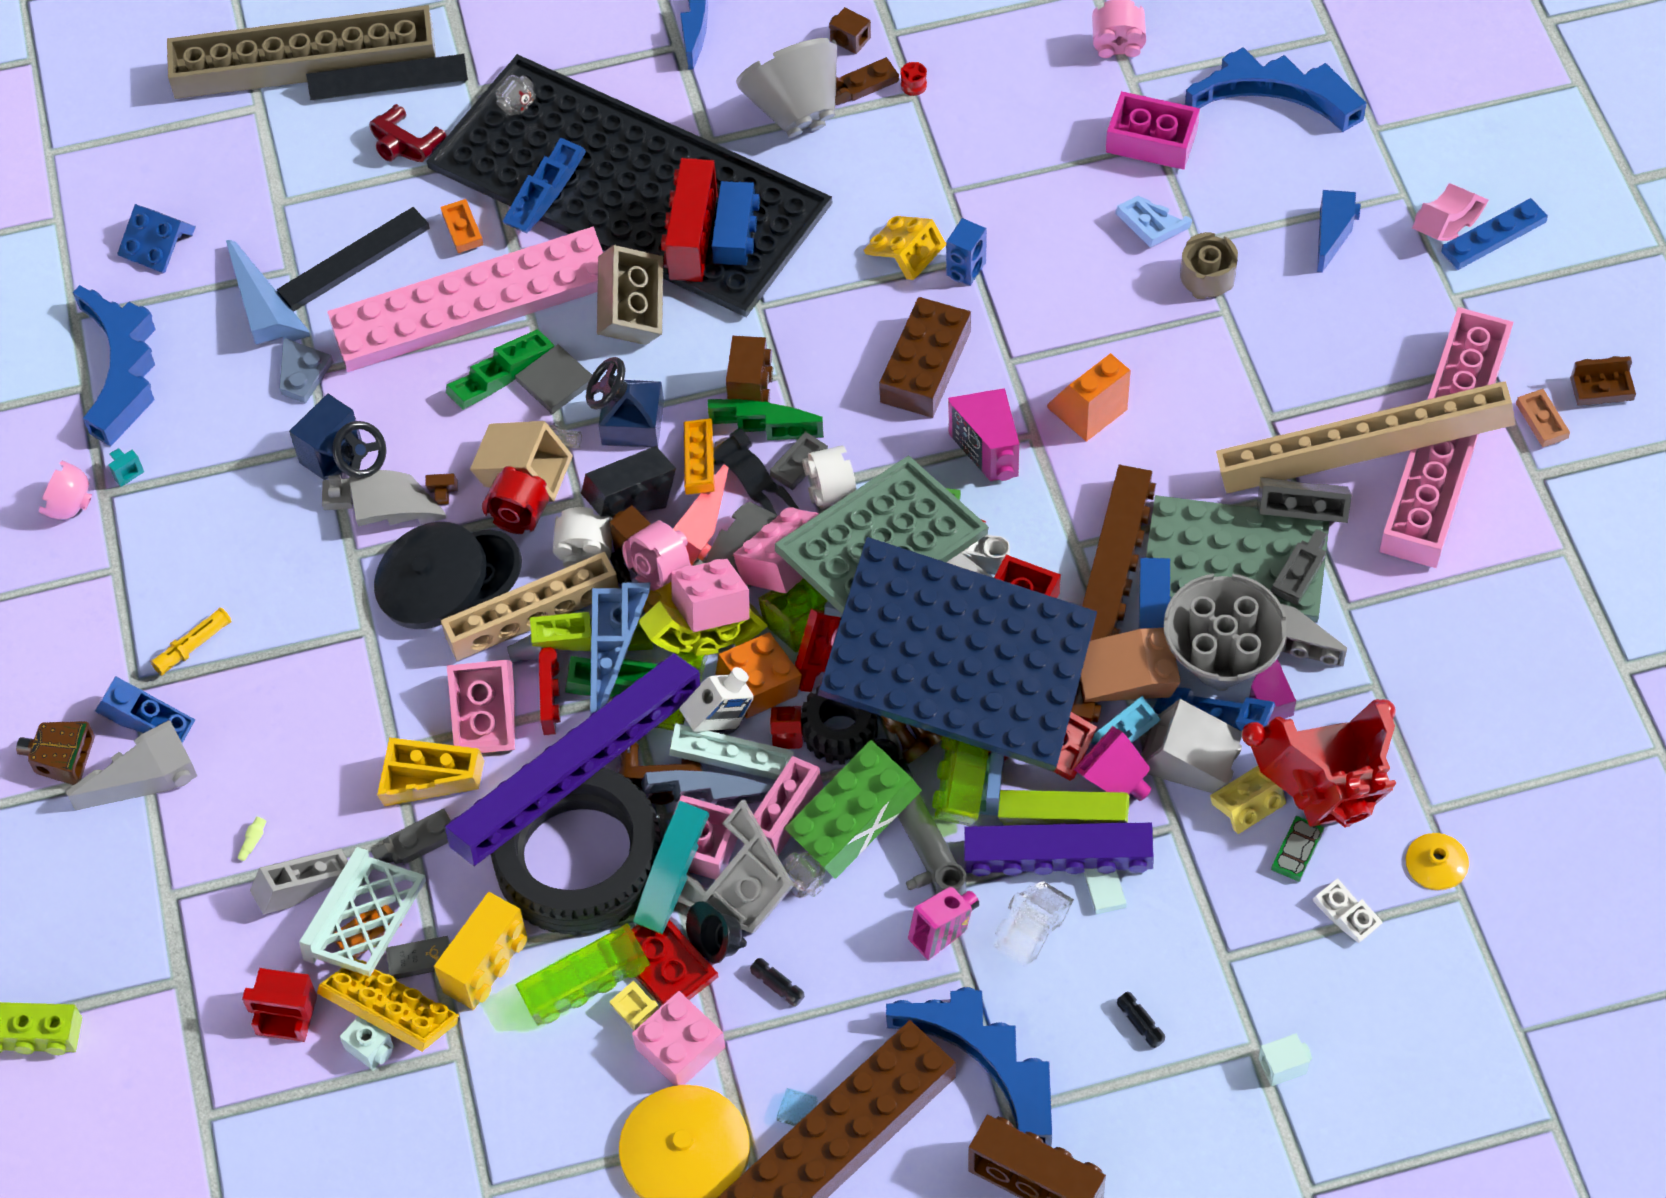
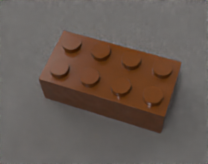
M918 296L879 382L880 403L934 418L971 333V311Z
M987 1114L968 1147V1172L1019 1198H1104L1106 1174L1097 1165L1090 1162L1082 1163L1074 1159L1072 1154L1061 1147L1053 1148L1043 1143V1140L1032 1132L1027 1131L1023 1133L1014 1128L1013 1124L1003 1117L998 1116L994 1118Z

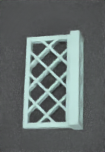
M356 847L299 941L303 960L315 964L318 959L370 977L426 882L425 875L369 857L368 850ZM375 869L384 872L387 878L370 883L368 876ZM403 880L414 882L411 888L398 892L394 884ZM390 885L394 894L377 899L374 890ZM369 892L373 901L356 907L354 903L356 896ZM398 902V911L384 916L381 907ZM376 909L380 918L363 923L359 914ZM355 916L358 925L342 931L339 926L341 921ZM383 925L385 929L384 935L370 940L366 931ZM359 933L363 934L366 942L348 947L345 938ZM341 940L344 947L343 950L335 953L324 951L328 944ZM369 950L371 953L367 964L354 961L352 955Z

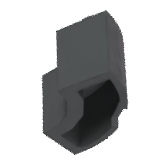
M750 501L743 504L733 513L732 518L735 521L727 532L722 529L719 532L705 562L709 563L716 559H728L739 574L733 553L778 515Z

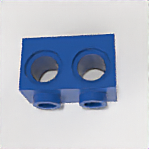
M964 218L960 220L946 241V276L951 277L957 282L972 285L986 264L987 228Z

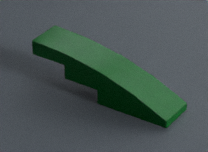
M536 329L494 348L492 357L470 366L469 375L447 384L445 393L459 407L465 409L513 382L516 379L515 375L547 353L555 345Z
M707 399L708 415L710 419L712 418L713 425L737 423L738 428H741L744 432L766 431L767 441L799 439L805 432L815 438H824L822 416L769 402L742 399Z

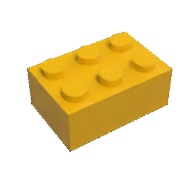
M488 891L434 965L444 994L472 1010L477 1007L479 1002L483 1003L488 998L492 984L497 977L501 978L506 973L510 959L516 952L519 953L527 942L526 929L518 907Z

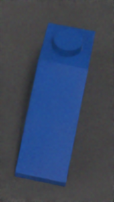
M1322 191L1317 272L1323 273L1352 232L1354 220H1359L1361 204L1356 203V192Z

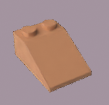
M1164 628L1137 629L1090 641L1079 680L1084 702L1136 700L1141 696L1144 699L1170 698L1181 683L1176 657L1166 642Z

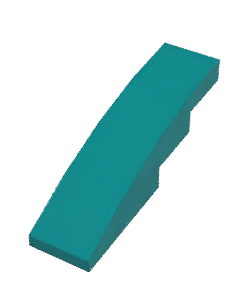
M679 800L644 887L633 920L635 924L663 934L688 879L686 874L699 847L697 842L710 815L707 811Z

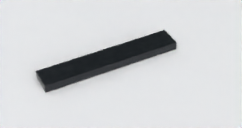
M464 53L306 74L310 100L468 80Z
M413 206L277 288V292L294 312L429 230V223Z

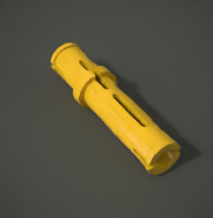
M219 607L178 641L174 639L170 642V647L152 659L150 662L154 670L163 676L181 660L186 661L190 653L232 622L230 616L223 608Z

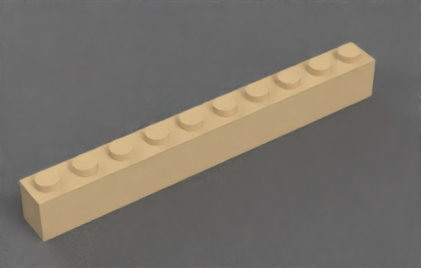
M1503 381L1216 450L1225 491L1228 494L1258 487L1260 477L1287 480L1516 424L1507 383Z

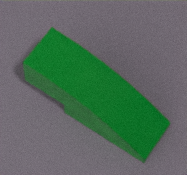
M577 656L570 657L564 693L591 696V659ZM624 659L610 697L621 694L638 678L643 677L655 668L657 664Z

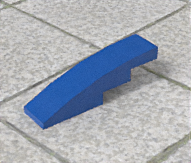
M688 0L690 12L680 13L688 70L694 69L703 47L707 30L708 0Z
M560 138L550 157L544 156L534 176L528 175L502 222L527 234L545 214L571 178L586 153L585 149Z
M1140 558L1138 629L1164 628L1165 613L1170 602V558Z

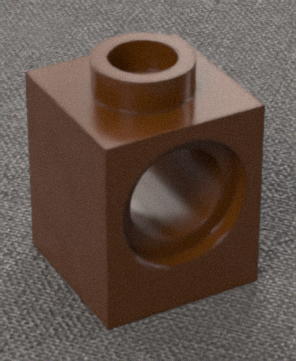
M846 7L838 15H834L829 22L830 41L835 40L837 45L854 54H857L871 38V20Z

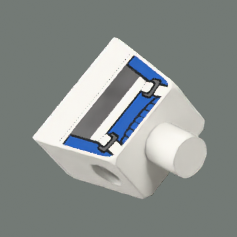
M735 667L729 675L709 676L682 704L679 709L693 732L736 729L753 701V694L746 684L749 676L743 669Z

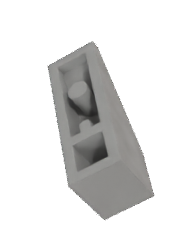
M341 848L260 867L250 892L263 915L288 909L333 886L348 860Z

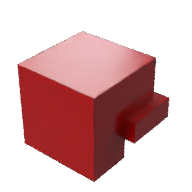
M259 968L254 988L245 987L242 1000L247 1011L254 1013L251 1026L256 1035L305 1042L318 995L308 974Z

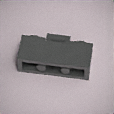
M1260 477L1257 508L1259 514L1348 523L1352 494L1348 486L1311 484Z

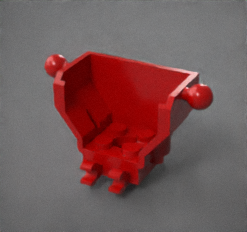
M1387 699L1373 700L1350 722L1297 731L1292 719L1275 717L1266 726L1258 722H1250L1242 730V739L1245 744L1251 746L1260 772L1293 797L1298 809L1304 811L1310 827L1338 822L1344 828L1350 827L1352 824L1370 817L1375 805L1393 791L1396 785V781L1389 780L1387 775L1390 766L1386 756L1395 728L1393 719L1396 714L1394 704Z

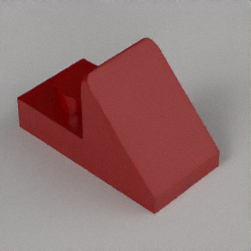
M801 706L771 708L770 731L772 734V746L784 749L802 748Z

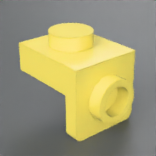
M634 980L609 1001L610 1005L634 1031L659 1009L656 1001H652Z

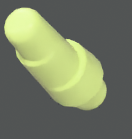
M256 816L253 823L248 826L245 841L238 855L239 860H246L264 834L263 828L267 821L263 818Z

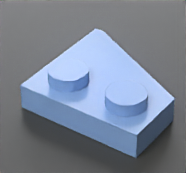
M1136 196L1118 205L1115 213L1150 248L1189 229L1192 223L1191 218L1184 216L1183 220L1174 217L1168 214V208L1155 205L1150 200L1140 196Z

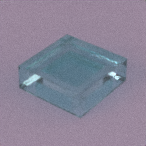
M786 1088L776 1116L777 1121L795 1126L816 1107L818 1097Z

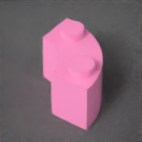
M1449 183L1438 199L1431 203H1423L1415 216L1412 229L1440 241L1455 239L1458 237L1457 232L1465 226L1471 227L1475 223L1489 199Z

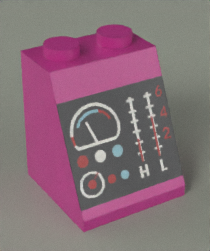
M1005 388L949 397L948 431L951 438L990 482L997 480L1006 481L1019 477L1020 444Z

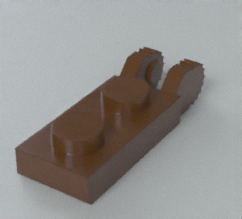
M885 57L840 76V78L836 77L835 105L838 106L851 100L855 101L895 84L899 81V73L889 59Z

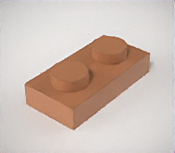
M1544 389L1517 397L1516 405L1542 448L1569 439L1570 431Z

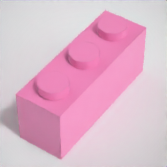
M794 756L791 757L753 814L777 857L791 838V835L784 828L824 787L819 767Z

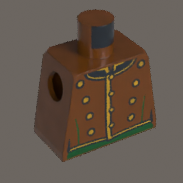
M85 721L42 722L39 724L34 738L20 737L18 739L16 751L18 755L28 756V762L36 774L75 785L82 779L95 735L89 723Z

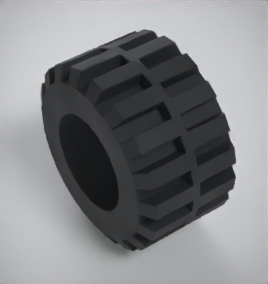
M818 686L816 687V693L810 692L807 696V702H803L801 724L803 740L806 742L807 749L810 752L814 751L815 757L819 760L825 757L826 763L832 764L833 760L839 762V765H843L845 760H851L870 740L875 741L878 735L877 714L818 696L820 688ZM835 716H846L855 721L850 727L840 730L829 728L824 724L828 719Z

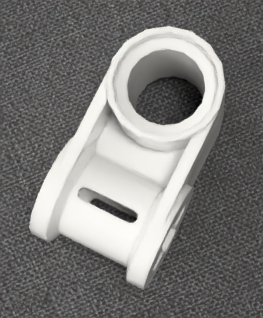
M987 534L961 553L984 571L996 574L1005 555H1010V545L1001 536Z

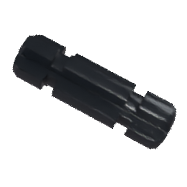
M757 958L750 966L751 974L758 979L762 978L765 985L780 997L785 996V1000L792 1006H798L804 999V991L797 985L792 986L791 980L774 967L770 968L769 963L763 958Z
M1131 992L1123 993L1117 999L1118 1007L1123 1013L1127 1012L1128 1015L1126 1017L1142 1036L1145 1035V1040L1151 1048H1157L1163 1044L1166 1038L1163 1031L1155 1026V1021L1143 1006L1136 1003L1137 999Z

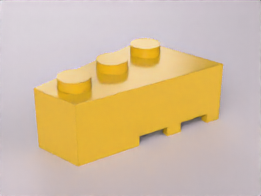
M389 737L377 796L383 806H390L477 790L480 786L485 760L478 748Z

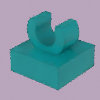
M120 448L109 453L114 461L109 463L108 466L114 480L120 487L145 472L138 455L133 449L125 454Z

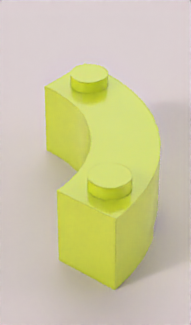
M661 601L655 604L638 621L648 638L657 646L677 654L680 651L693 652L695 656L716 654L720 648L732 644L738 646L751 640L768 627L758 610L750 602L749 620L697 632L691 630L679 610L671 608Z

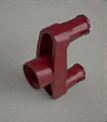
M394 104L387 112L377 115L369 122L370 130L378 140L376 142V150L383 159L389 162L398 156L416 162L425 161L432 155V151L447 137L446 133L435 126L428 134L422 138H417L397 126L396 124L407 117L405 109L402 106L399 107L398 104Z

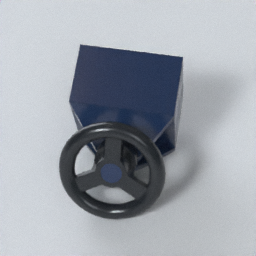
M618 357L606 359L593 372L585 395L587 405L595 410L601 409L598 425L601 444L607 446L658 447L664 407L662 382L624 380L626 372L624 362ZM599 392L603 393L602 399L595 401L594 395Z
M329 393L289 430L299 463L323 480L328 479V476H335L342 472L353 478H367L377 473L386 459V442L380 430L368 422L356 421L353 409ZM359 429L369 432L376 441L371 443L363 442ZM378 450V455L373 465L367 469L359 470L361 461L368 452Z

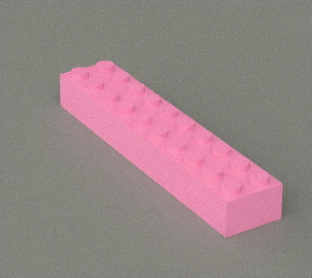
M590 227L327 311L329 321L346 370L351 372L596 293L598 284V256L603 251L594 227Z
M1458 307L1428 399L1495 384L1514 322ZM1479 434L1410 450L1383 532L1380 553L1437 569Z

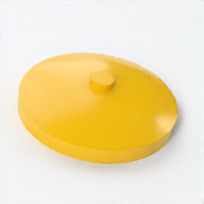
M697 1085L671 1086L646 1097L633 1109L626 1119L619 1140V1158L622 1171L628 1184L640 1198H717L746 1172L750 1156L749 1134L739 1110L720 1093Z

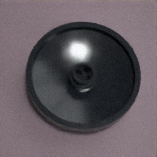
M432 522L408 531L389 547L377 567L374 578V593L379 607L393 622L405 628L429 629L442 625V619L464 611L478 595L486 575V556L484 550L468 529L455 523Z

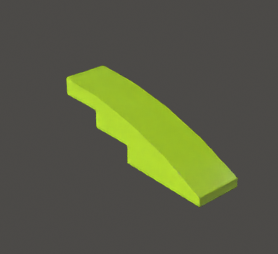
M590 612L530 617L532 646L591 652L592 618H590ZM639 622L627 651L653 650V642L648 638Z

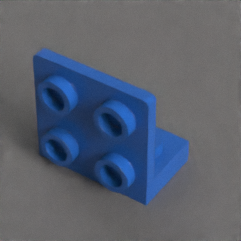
M135 204L117 255L165 273L178 237L181 238L182 233L193 236L196 226Z

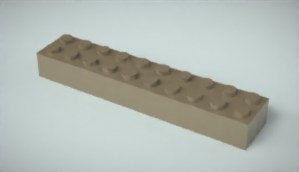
M429 5L167 38L168 80L175 99L307 82L306 74L436 57L434 27Z

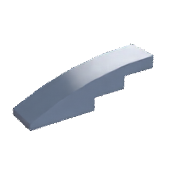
M674 770L646 772L641 781V788L645 794L673 791L675 802H678L681 795L694 799L705 798V802L722 807L737 806L741 800H745L747 804L762 802L771 789V785L747 778L707 771Z

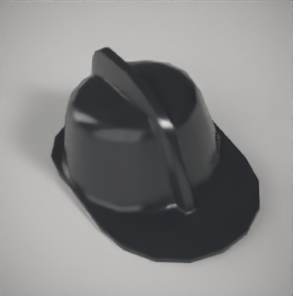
M705 901L696 902L690 907L686 918V931L689 941L713 964L720 963L725 957L735 955L739 948L747 946V941L742 937L741 925L738 919L721 913Z

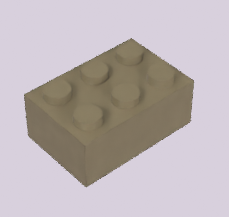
M613 245L598 256L597 335L643 345L649 344L662 335L663 256Z

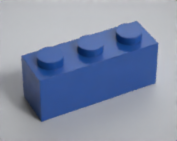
M721 181L712 241L714 264L747 265L748 254H753L754 239L750 238L751 232H756L757 217L753 216L754 211L759 210L760 203L759 194H755L754 183Z

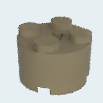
M1212 232L1194 235L1186 242L1181 257L1180 279L1185 288L1192 292L1195 298L1205 299L1206 297L1219 296L1234 287L1238 262V250L1235 244L1225 236L1224 239L1217 237Z

